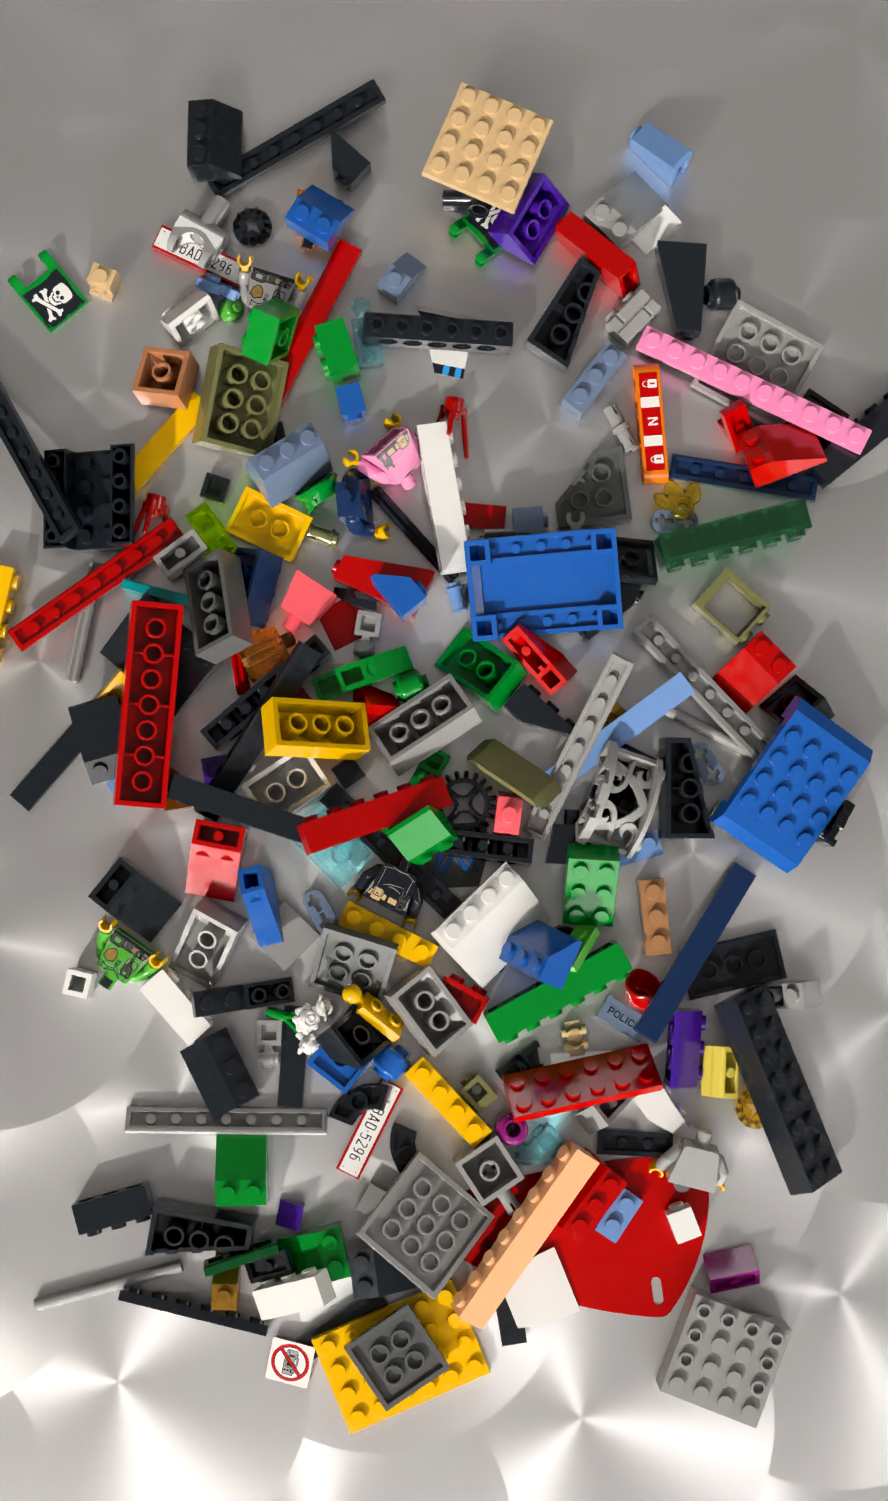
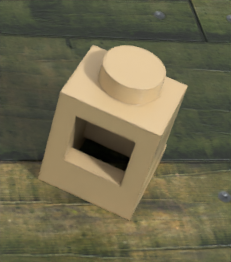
M96 262L93 263L86 279L91 287L89 290L91 294L113 302L122 281L116 270Z

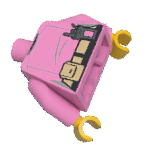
M393 413L391 420L386 418L383 423L384 427L389 431L361 455L362 460L359 459L358 452L352 449L348 451V454L354 460L350 461L343 457L342 462L346 467L350 468L356 465L358 471L377 482L394 485L401 483L404 490H409L417 484L412 472L421 464L419 440L405 424H400L401 416L398 413Z

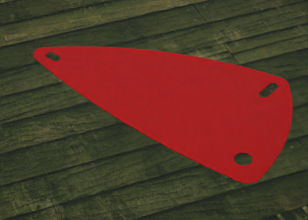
M656 1157L604 1161L626 1178L628 1184L625 1188L643 1200V1203L616 1244L595 1229L592 1230L583 1244H581L556 1224L534 1257L546 1250L555 1248L579 1306L627 1315L664 1317L672 1311L681 1297L696 1266L706 1231L709 1192L691 1187L686 1192H678L674 1188V1183L668 1182L666 1170L662 1178L658 1177L659 1171L657 1170L649 1173L650 1162ZM543 1171L523 1175L524 1179L510 1188L520 1204L526 1199L529 1190L536 1185ZM471 1189L465 1190L476 1201H478V1199L476 1198ZM498 1197L483 1206L495 1217L464 1258V1261L475 1267H478L486 1253V1244L494 1243L497 1240L500 1231L507 1226L513 1216L507 1214ZM678 1201L689 1203L702 1236L678 1244L675 1240L664 1212L669 1209V1205ZM510 1203L511 1207L513 1208V1210H514V1212H515V1210H516L515 1207L513 1206L512 1203ZM654 1277H658L661 1280L663 1303L660 1305L655 1304L653 1300L651 1280Z

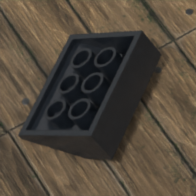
M145 593L139 600L157 602L148 593ZM129 613L100 651L118 669L121 668L123 670L125 667ZM183 623L174 717L177 716L224 662L223 660L218 664H214L195 656L192 631Z

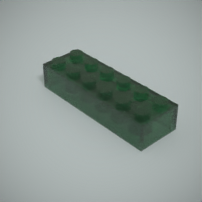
M805 498L660 534L653 543L660 571L667 570V573H673L682 570L681 567L687 564H691V567H697L706 564L705 561L711 558H715V561H721L730 558L729 555L735 552H739V555L754 552L753 549L758 548V546L768 549L777 546V543L782 542V540H786L787 543L799 541L802 539L801 537L806 536V532L812 528Z

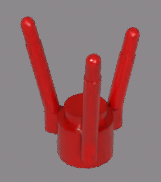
M456 396L445 397L444 405H440V412L436 422H442L445 415V418L448 419L446 434L450 436L453 422L461 417L464 458L468 459L467 408H464V399Z
M147 493L146 500L143 501L135 522V535L145 514L143 533H147L152 517H160L162 513L163 522L168 519L170 506L165 505L166 497L155 493Z

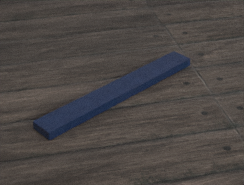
M736 862L732 864L635 1025L634 1031L652 1043H657L756 875Z

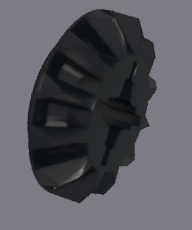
M246 207L245 210L237 213L233 221V232L241 244L248 247H256L264 244L269 239L272 232V223L265 211L263 212L257 207ZM246 221L250 223H254L256 221V226L259 233L257 231H254L253 229L247 231L248 225L246 224Z

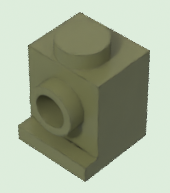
M470 1072L460 1081L462 1087L459 1088V1091L479 1114L498 1098V1093L478 1072L475 1075ZM475 1085H479L482 1088L479 1094H475L472 1091Z

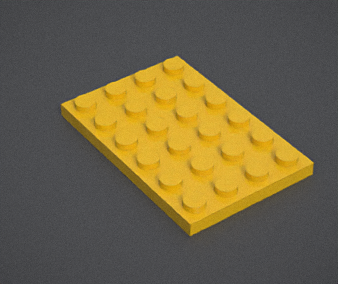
M452 1278L448 1280L435 1299H431L420 1290L387 1306L312 1337L311 1341L350 1434L491 1373L471 1324L459 1318L451 1306L455 1295L458 1293ZM408 1302L449 1363L450 1369L386 1412L345 1351L344 1345Z

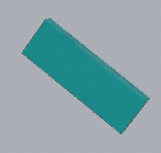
M126 578L123 579L121 588L126 592L141 596L148 593L153 599L184 605V607L189 608L186 594Z

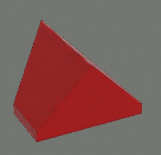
M365 686L353 691V702L365 703L368 726L400 706V703L393 694L373 686Z

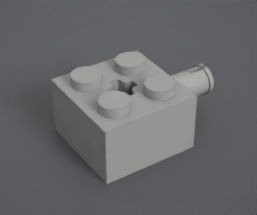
M495 1132L489 1134L475 1148L471 1146L452 1159L482 1207L498 1197L510 1216L514 1213L510 1203L513 1204L515 1209L521 1206L510 1188L522 1181L524 1176ZM486 1164L493 1165L491 1167L492 1172L489 1174L487 1171H484Z

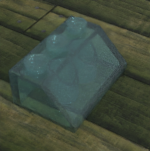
M321 804L308 816L317 814V817L320 818L326 816V810L329 809ZM357 838L307 856L339 889H342L376 854ZM293 841L305 853L303 844Z

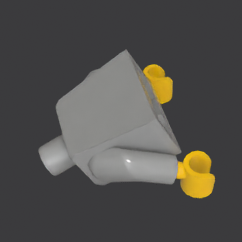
M698 1128L695 1140L682 1137L679 1143H675L659 1158L652 1159L649 1167V1173L657 1170L659 1171L658 1177L661 1178L666 1170L668 1182L714 1194L716 1186H720L721 1191L725 1190L724 1183L729 1171L725 1158L719 1153L717 1146L710 1144L712 1132L704 1128Z

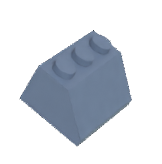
M311 422L251 457L244 466L271 508L333 471L325 444Z

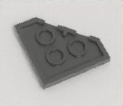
M622 445L598 448L555 503L558 529L570 528V525L565 520L566 512L571 513V520L573 522L579 520V512H584L585 521L581 526L632 519Z

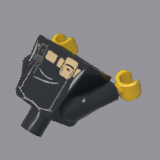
M401 854L396 866L386 862L384 865L376 864L361 874L355 885L348 890L347 896L351 892L357 894L358 898L355 902H359L364 896L403 916V927L407 921H411L414 923L413 930L417 928L418 917L423 905L422 886L417 882V877L409 874L414 863L408 862L403 854Z

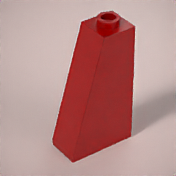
M570 211L566 217H562L557 222L554 230L558 242L577 259L582 258L601 271L598 279L620 300H623L630 291L635 292L641 285L636 261L580 217Z
M344 555L342 560L337 559L331 571L334 574V581L346 587H352L356 592L389 608L391 606L372 585L370 577L373 574L410 577L414 582L419 580L427 592L435 577V571L431 569ZM417 612L413 614L410 618L414 619Z

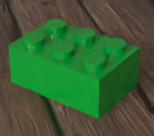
M568 843L562 898V924L613 927L620 866L618 846Z

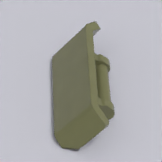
M496 739L484 740L467 756L468 762L535 807H547L561 792L556 780Z

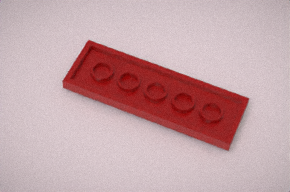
M648 1043L502 1075V1082L514 1123L661 1091L663 1086Z

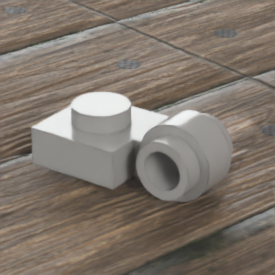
M358 610L354 635L362 636V639L360 641L355 640L353 655H358V658L361 659L374 655L375 643H371L370 638L379 639L382 613Z
M257 1019L256 1045H265L264 1049L258 1052V1065H263V1068H273L274 1065H279V1050H274L273 1046L282 1045V1020Z

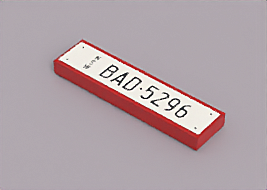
M164 225L161 226L152 244L154 250L205 274H216L221 277L220 281L239 288L238 277L241 267L238 266L237 259L221 253L211 267L204 270L198 266L199 259L203 253L202 248L196 244H186L172 253L167 250V241L172 229Z
M380 1078L378 1084L392 1086L384 1111L373 1109L362 1114L336 1169L358 1180L403 1091V1087L391 1081L387 1082L383 1078Z

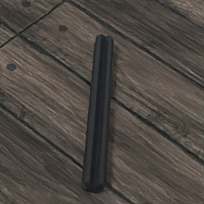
M380 486L374 487L370 491L371 498L439 572L435 547ZM458 573L442 576L448 583H451L458 577Z

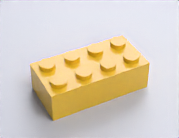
M271 697L261 707L265 756L359 760L370 751L365 703Z

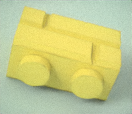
M704 1045L701 1096L738 1099L739 1067L731 1047Z

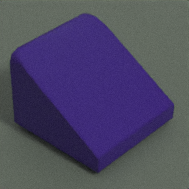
M280 1199L275 1224L299 1232L305 1204Z

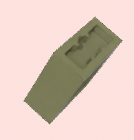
M728 567L718 575L691 605L697 613L734 646L739 642L744 644L753 635V632L750 630L756 623L761 626L770 616L767 611L772 607ZM726 582L758 609L756 614L737 635L704 607Z

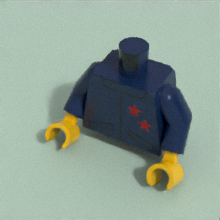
M357 468L348 469L342 477V482L335 483L338 518L354 535L375 536L378 541L391 538L392 535H387L385 530L392 528L390 524L385 523L376 528L374 526L369 477L358 471Z

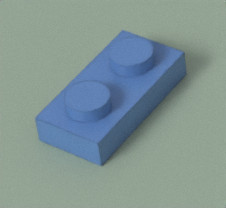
M657 830L646 832L640 851H636L631 859L626 858L625 854L619 853L620 866L664 854Z
M624 1188L594 1229L616 1244L643 1203V1200Z

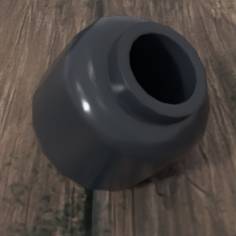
M714 278L704 286L703 303L711 311L732 310L736 306L737 300H740L741 290L731 278Z

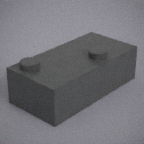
M218 548L184 568L195 656L218 664L253 645L241 558L222 548Z

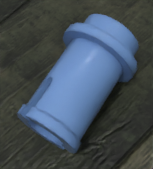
M460 581L447 584L445 593L449 595L453 614L469 610L462 590L464 585H461Z

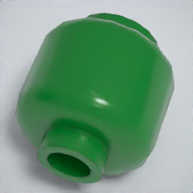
M417 669L396 675L395 682H392L398 701L402 700L403 703L430 686L426 674L421 675Z

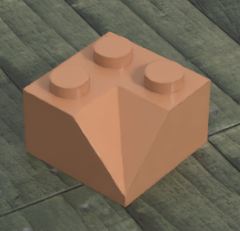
M145 346L132 391L142 405L187 410L200 366L191 351Z

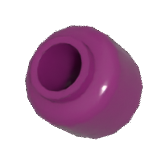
M512 1112L503 1113L495 1121L494 1131L500 1141L506 1145H519L528 1135V1123L526 1121L514 1123Z

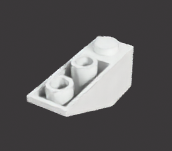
M662 1082L661 1091L633 1097L647 1120L680 1138L686 1137L695 1140L696 1128L693 1124L689 1126L683 1119L686 1113L679 1103L673 1104L669 1098L672 1092L665 1082Z

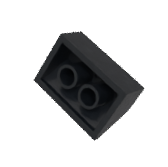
M214 99L188 101L187 168L194 183L242 179L243 112Z
M226 1027L180 1051L213 1119L260 1096Z

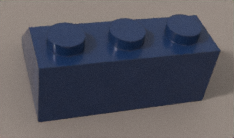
M230 546L229 552L241 558L251 628L265 630L283 558L261 549Z

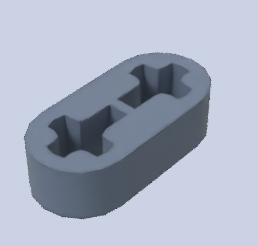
M662 509L653 514L650 525L656 533L688 534L697 527L698 517L691 510ZM660 515H662L664 520H672V523H666L664 528H661L660 524L656 523L655 520H658ZM685 516H688V519L693 521V523L688 528H685L683 523H676V520H683Z
M703 742L693 744L694 753H696V747L706 751L703 754L706 763H703L701 758H696L698 775L702 781L709 786L720 784L724 779L725 772L711 748ZM707 765H709L712 771L717 770L719 772L716 775L717 781L707 779L709 774L706 768Z
M319 890L309 891L305 895L303 903L319 932L323 933L324 929L321 927L323 919L320 915L323 912L328 919L333 918L334 922L332 924L338 925V918L324 893ZM312 894L315 897H321L322 900L319 902L322 908L321 911H318L315 905H309L308 902L311 900L310 896Z

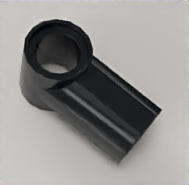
M446 188L443 191L442 207L444 211L468 212L476 218H485L489 215L490 204L455 189Z

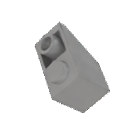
M820 979L766 983L776 1009L809 1008L822 1005Z

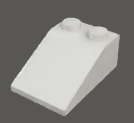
M200 289L195 293L192 291L185 295L182 303L176 307L168 308L160 319L165 329L181 349L220 320L211 297Z

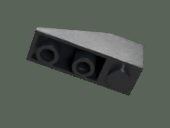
M523 684L503 706L524 725L570 736L575 726L571 719L567 717L564 720L557 714L560 710L551 701L545 703L539 697L541 692L532 684L529 686Z

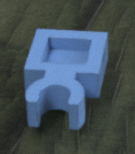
M207 273L197 278L195 287L216 295H222L233 301L240 298L239 288L229 286L227 283L220 281L221 277L216 274Z

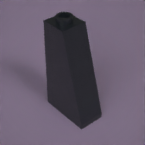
M658 240L655 247V257L673 336L680 337L684 341L694 340V338L699 337L702 328L707 244Z

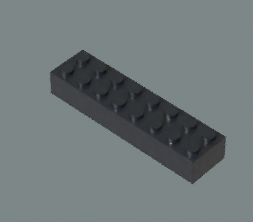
M767 984L745 988L714 1005V1008L790 1195L813 1193L843 1171Z

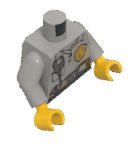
M240 253L237 257V264L241 267L239 269L238 287L242 302L246 304L249 312L253 307L273 298L282 300L297 308L301 307L306 293L305 286L310 284L313 279L311 275L304 282L301 279L303 271L297 273L295 279L255 266H252V269H250L249 266L254 260L253 255L250 254L249 263H245L242 261V253Z

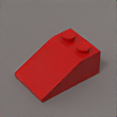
M795 424L759 425L736 434L742 456L755 488L827 462L817 435Z
M760 631L712 679L747 714L797 666Z

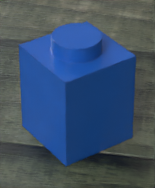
M359 381L335 387L343 421L348 420L349 423H355L363 420V416H367Z

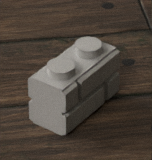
M639 288L636 293L630 291L622 300L624 305L619 310L614 308L605 318L607 321L604 328L605 331L625 349L661 311V306L651 299L642 288Z

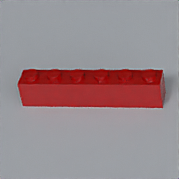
M434 774L420 778V784L412 786L411 782L397 786V792L389 794L387 790L373 794V800L365 802L364 798L350 802L351 807L342 810L341 806L326 810V816L318 818L317 814L303 818V823L297 826V830L306 855L397 825L427 805L438 810L453 805L443 776L435 778Z

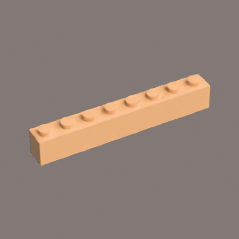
M569 1139L558 1149L553 1161L544 1169L536 1185L529 1190L524 1202L515 1210L507 1226L500 1231L495 1243L486 1251L482 1261L469 1275L468 1281L461 1291L455 1295L451 1306L459 1318L480 1330L484 1328L600 1164L590 1152Z

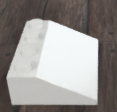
M504 862L452 911L430 935L483 988L508 964L499 959L502 947L506 943L508 936L536 920L548 924L552 918L524 880L507 862Z

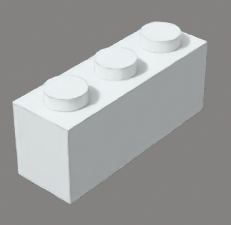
M163 968L139 990L183 1041L190 1046L214 1025L212 1022L214 1017L209 1015L194 1018L190 995L192 991L189 988L184 989L180 985L179 981L181 979L174 970L170 969L168 971L167 968Z
M316 1267L307 1268L298 1275L294 1272L293 1274L280 1277L281 1279L275 1280L273 1278L261 1281V1286L252 1291L262 1321L323 1307L336 1298L327 1268L316 1270Z

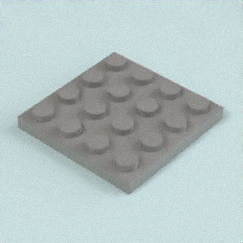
M738 299L736 306L732 309L708 354L798 395L825 346ZM694 378L690 386L725 406H729L740 399L697 378ZM742 400L746 404L752 421L760 425L783 423L784 419Z
M416 1152L355 1234L431 1299H435L495 1216L485 1207H482L478 1201L421 1152Z

